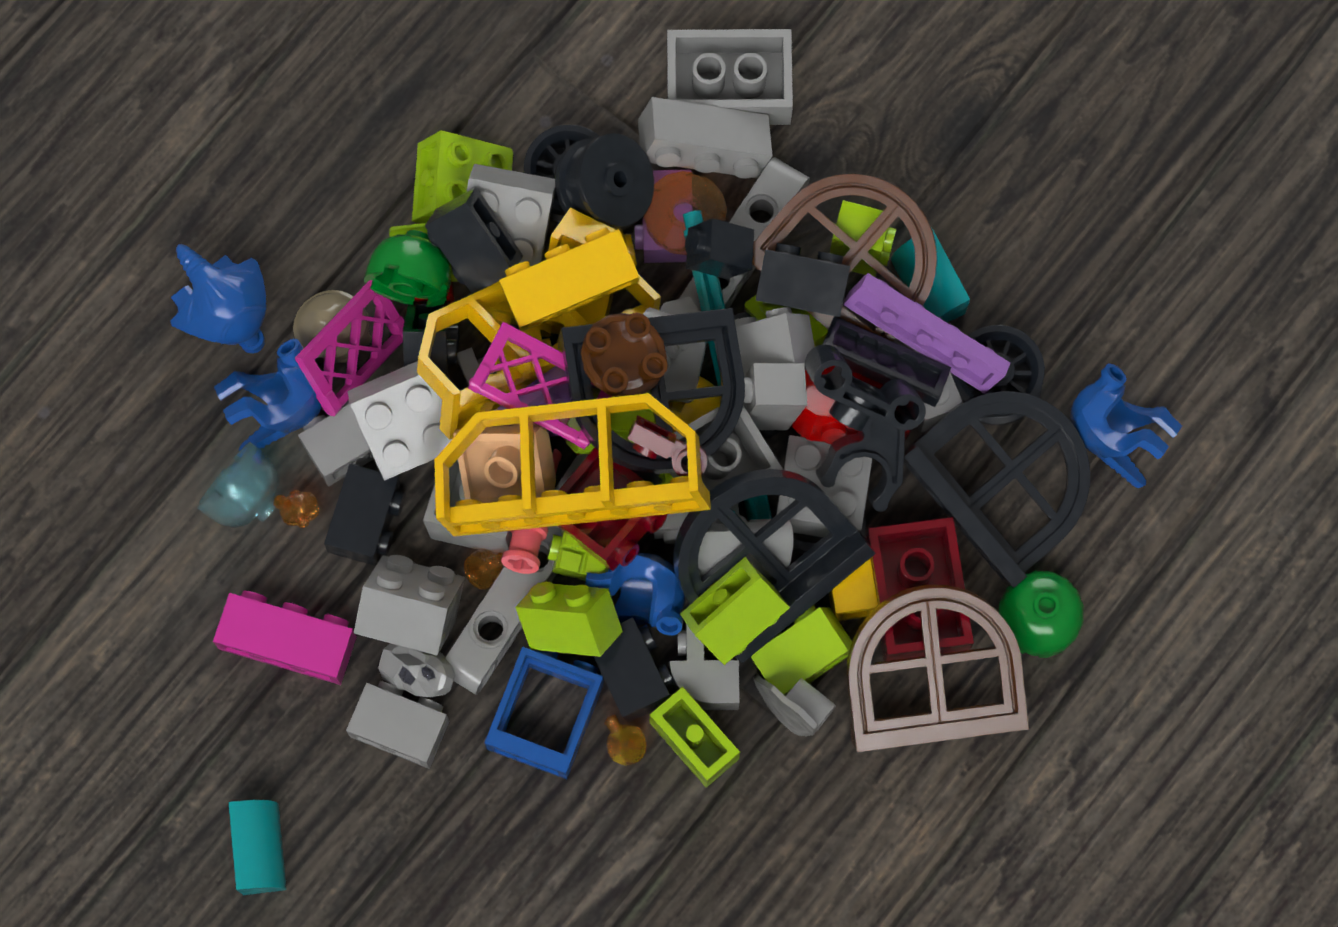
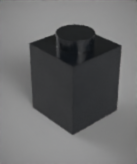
M714 218L689 227L685 240V251L687 252L686 269L725 279L751 271L753 265L754 229Z

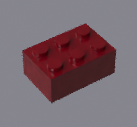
M953 517L868 528L865 539L876 553L871 557L878 605L892 595L922 585H949L965 589ZM936 608L941 654L970 650L974 644L970 617L953 610ZM920 611L903 617L882 636L880 642L883 661L925 656Z

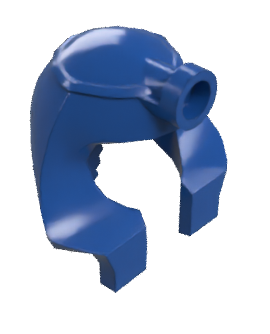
M183 244L177 245V258L180 260L183 270L186 271L193 290L188 285L171 297L178 306V313L170 321L171 326L211 342L226 345L239 344L247 353L253 354L262 350L265 345V337L260 327L266 312V291L257 260L250 258L240 264H235L225 255L212 265L202 258L201 255L197 254V252L191 250L190 247Z
M298 339L288 340L278 348L277 372L250 375L234 371L226 379L214 386L220 400L225 399L242 388L260 397L268 404L264 405L252 397H242L223 409L225 417L231 425L250 416H253L261 425L259 430L249 436L248 440H245L239 447V452L243 455H251L259 451L260 448L270 445L273 441H277L289 433L306 426L321 411L322 406L316 398L315 391L295 360V357L303 350V346Z
M1107 364L1101 370V377L1095 383L1086 386L1080 391L1073 401L1070 421L1077 429L1087 450L1096 455L1106 465H1109L1111 469H1114L1116 473L1125 478L1132 486L1141 488L1146 485V479L1127 455L1136 448L1141 447L1149 451L1156 459H1159L1165 454L1169 446L1150 429H1141L1133 433H1127L1141 426L1156 423L1168 435L1174 438L1182 425L1170 414L1166 407L1144 408L1123 401L1122 397L1126 387L1123 384L1126 382V376L1116 365Z
M638 553L635 559L625 567L619 564L614 571L608 569V572L602 574L587 572L585 585L588 587L607 588L611 596L615 595L621 587L620 597L614 606L620 623L633 617L638 625L648 623L651 628L657 627L658 631L665 635H676L682 630L683 618L680 615V611L683 609L686 597L676 579L674 566L666 559L656 554Z

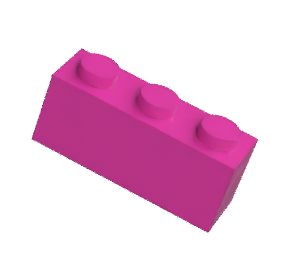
M244 590L241 596L229 593L213 640L219 650L341 685L357 637L354 634V630L348 628L349 622L347 620L328 614L324 615L323 620L307 616L308 610L306 608L287 602L283 603L282 608L266 604L267 598L251 591Z

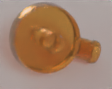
M293 490L289 493V496L277 495L273 501L275 508L279 509L280 516L287 525H299L300 528H305L319 514V502L310 492Z
M486 549L472 552L464 562V571L469 582L481 590L491 588L504 566L501 562L503 553L499 552L495 555Z
M615 714L610 715L604 720V724L611 732L607 740V749L610 757L614 762L626 766L639 762L646 752V739L643 732L636 726L621 725Z

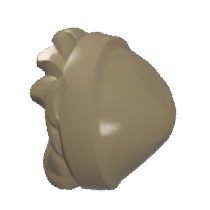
M328 290L310 297L300 307L294 319V339H298L304 349L354 296L339 290ZM365 308L363 309L362 316H368ZM362 320L359 346L371 343L372 337L369 334V321ZM351 322L337 336L338 343L349 344ZM336 347L335 363L347 362L348 348ZM326 348L315 361L319 363L325 362Z

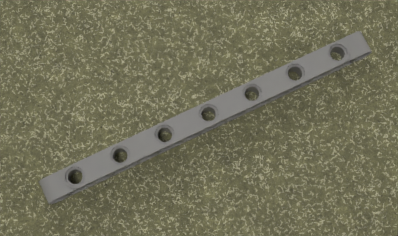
M773 157L729 223L754 229L755 241L782 208L798 192L807 187L810 177ZM757 210H763L769 213L772 218L768 222L758 223L750 215ZM752 265L751 271L729 279L723 278L728 283V286L722 290L726 309L731 307L756 268L754 265ZM693 277L679 299L690 296L701 312ZM588 454L576 456L555 490L561 488ZM558 526L547 527V538L541 541L540 552L548 554L553 534L561 535L562 529ZM549 560L545 567L532 574L514 572L504 566L445 658L452 665L455 674L454 682L475 695L482 690L522 629L515 607L538 582H552L557 575L552 572L554 561ZM489 622L498 623L503 627L502 635L493 641L485 640L480 636L481 628Z

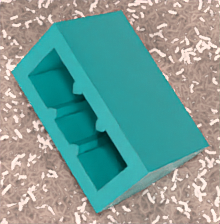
M933 230L937 249L936 275L923 307L943 321L949 322L966 313L970 298ZM912 238L900 246L891 257V262L901 281L908 287L912 281L915 269V249Z
M269 800L229 802L236 890L242 895L287 890L279 804Z

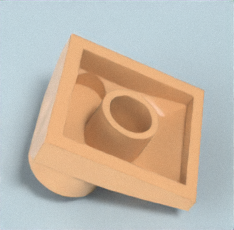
M533 422L536 498L541 497L542 492L555 490L556 475L549 434L545 428ZM520 424L486 427L458 458L465 499L491 503L498 502V498L504 495L522 496ZM456 429V430L454 431V433H453L454 437L457 435V433H458L461 429Z

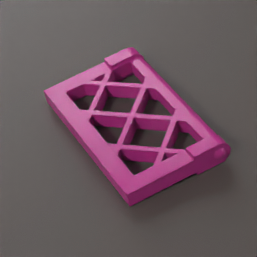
M372 280L368 281L295 357V360L315 391L316 398L324 411L330 416H335L349 400L347 391L364 384L403 343L405 321L398 314L390 299L370 289ZM373 300L376 305L375 316H362L363 309ZM362 320L374 322L371 347L359 346ZM351 322L349 344L338 343L337 336ZM386 324L392 335L382 345L383 327ZM336 347L349 349L346 374L334 372ZM326 348L324 371H321L315 359ZM359 350L370 351V359L357 371ZM333 377L346 378L345 385L335 395L332 390Z
M503 322L474 377L469 380L468 389L507 409L530 407L521 402L519 396L542 390L546 405L553 404L548 388L567 383V376L545 382L538 359H544L565 370L563 353ZM509 341L528 351L529 356L506 362L503 348L506 342ZM499 358L500 364L495 365L497 359ZM532 361L539 384L516 391L509 368ZM503 370L510 393H504L485 383L489 374ZM601 390L597 399L611 398L612 396ZM558 419L534 422L584 450L586 446L590 445V441L582 430L579 432L563 424Z

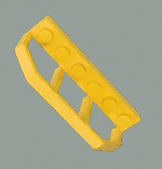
M641 276L638 283L626 288L642 305L633 309H627L622 313L643 314L649 307L659 310L661 296ZM500 282L428 314L418 356L417 373L442 399L439 429L449 440L454 438V431L462 429L475 413L494 411L501 405L469 390L468 387L459 390L430 360L435 334L468 318L492 343L500 325L486 309L507 300ZM576 310L556 317L565 327L589 325ZM509 341L506 342L503 348L504 356L508 361L529 356L521 347ZM558 343L552 346L556 350H558ZM538 359L543 375L555 367V365L544 359ZM532 361L509 368L516 391L526 388L538 379ZM503 371L488 376L485 383L504 393H510Z
M649 393L477 412L434 459L436 519L454 537L711 510L710 492L701 480L699 436L695 430ZM650 409L687 439L688 476L672 478L669 484L653 485L649 481H634L628 483L627 488L614 489L611 413ZM597 415L600 486H589L584 488V493L567 494L561 490H549L542 492L541 497L536 498L533 422ZM520 424L522 496L504 495L498 498V502L491 503L465 499L457 501L455 506L450 507L449 468L486 427Z

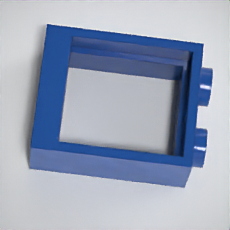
M522 647L484 744L489 751L567 780L603 688V676L598 675L599 669L589 663L574 660L573 665L557 660L558 653L531 650ZM530 668L588 689L563 754L505 732Z

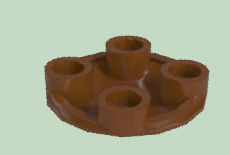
M641 313L607 315L594 323L583 339L581 358L584 371L593 385L608 395L620 397L645 394L657 385L667 371L668 364L664 341L650 324L649 319Z

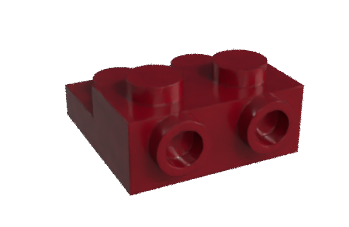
M596 448L591 451L559 490L565 491L567 494L584 493V488L589 486H600L599 451ZM613 462L614 489L627 488V484L634 481H645L629 468ZM668 514L560 525L558 527L575 539L585 551L611 571H614L619 564L625 567L635 559L639 552L638 541L647 531L650 533L657 532L665 523Z

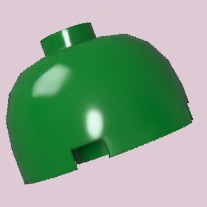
M409 230L406 234H398L384 239L375 248L367 264L364 282L367 283L372 280L370 289L390 300L413 305L415 298L428 299L426 307H434L444 304L447 300L452 271L448 259L439 247L430 242L427 233Z
M1034 571L1026 574L1027 577L1016 587L1008 586L999 603V613L1011 628L1017 640L1020 653L1038 656V658H1048L1062 653L1077 639L1083 625L1084 605L1078 590L1067 578L1048 571Z

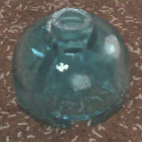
M249 442L234 456L233 459L235 461L226 470L223 469L200 499V505L197 506L206 516L223 526L232 528L246 526L256 517L263 522L279 503L273 498L279 486L277 470L269 457L252 442Z

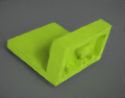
M442 130L419 142L412 222L427 223L435 209L467 192L468 180L474 164L512 171L513 150L508 147Z

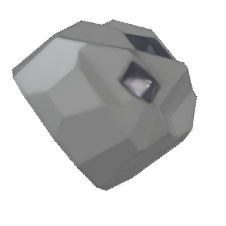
M391 643L383 649L378 666L384 681L394 685L397 689L406 690L415 696L421 697L445 695L451 690L455 677L452 665L445 660L446 657L441 652L437 656Z

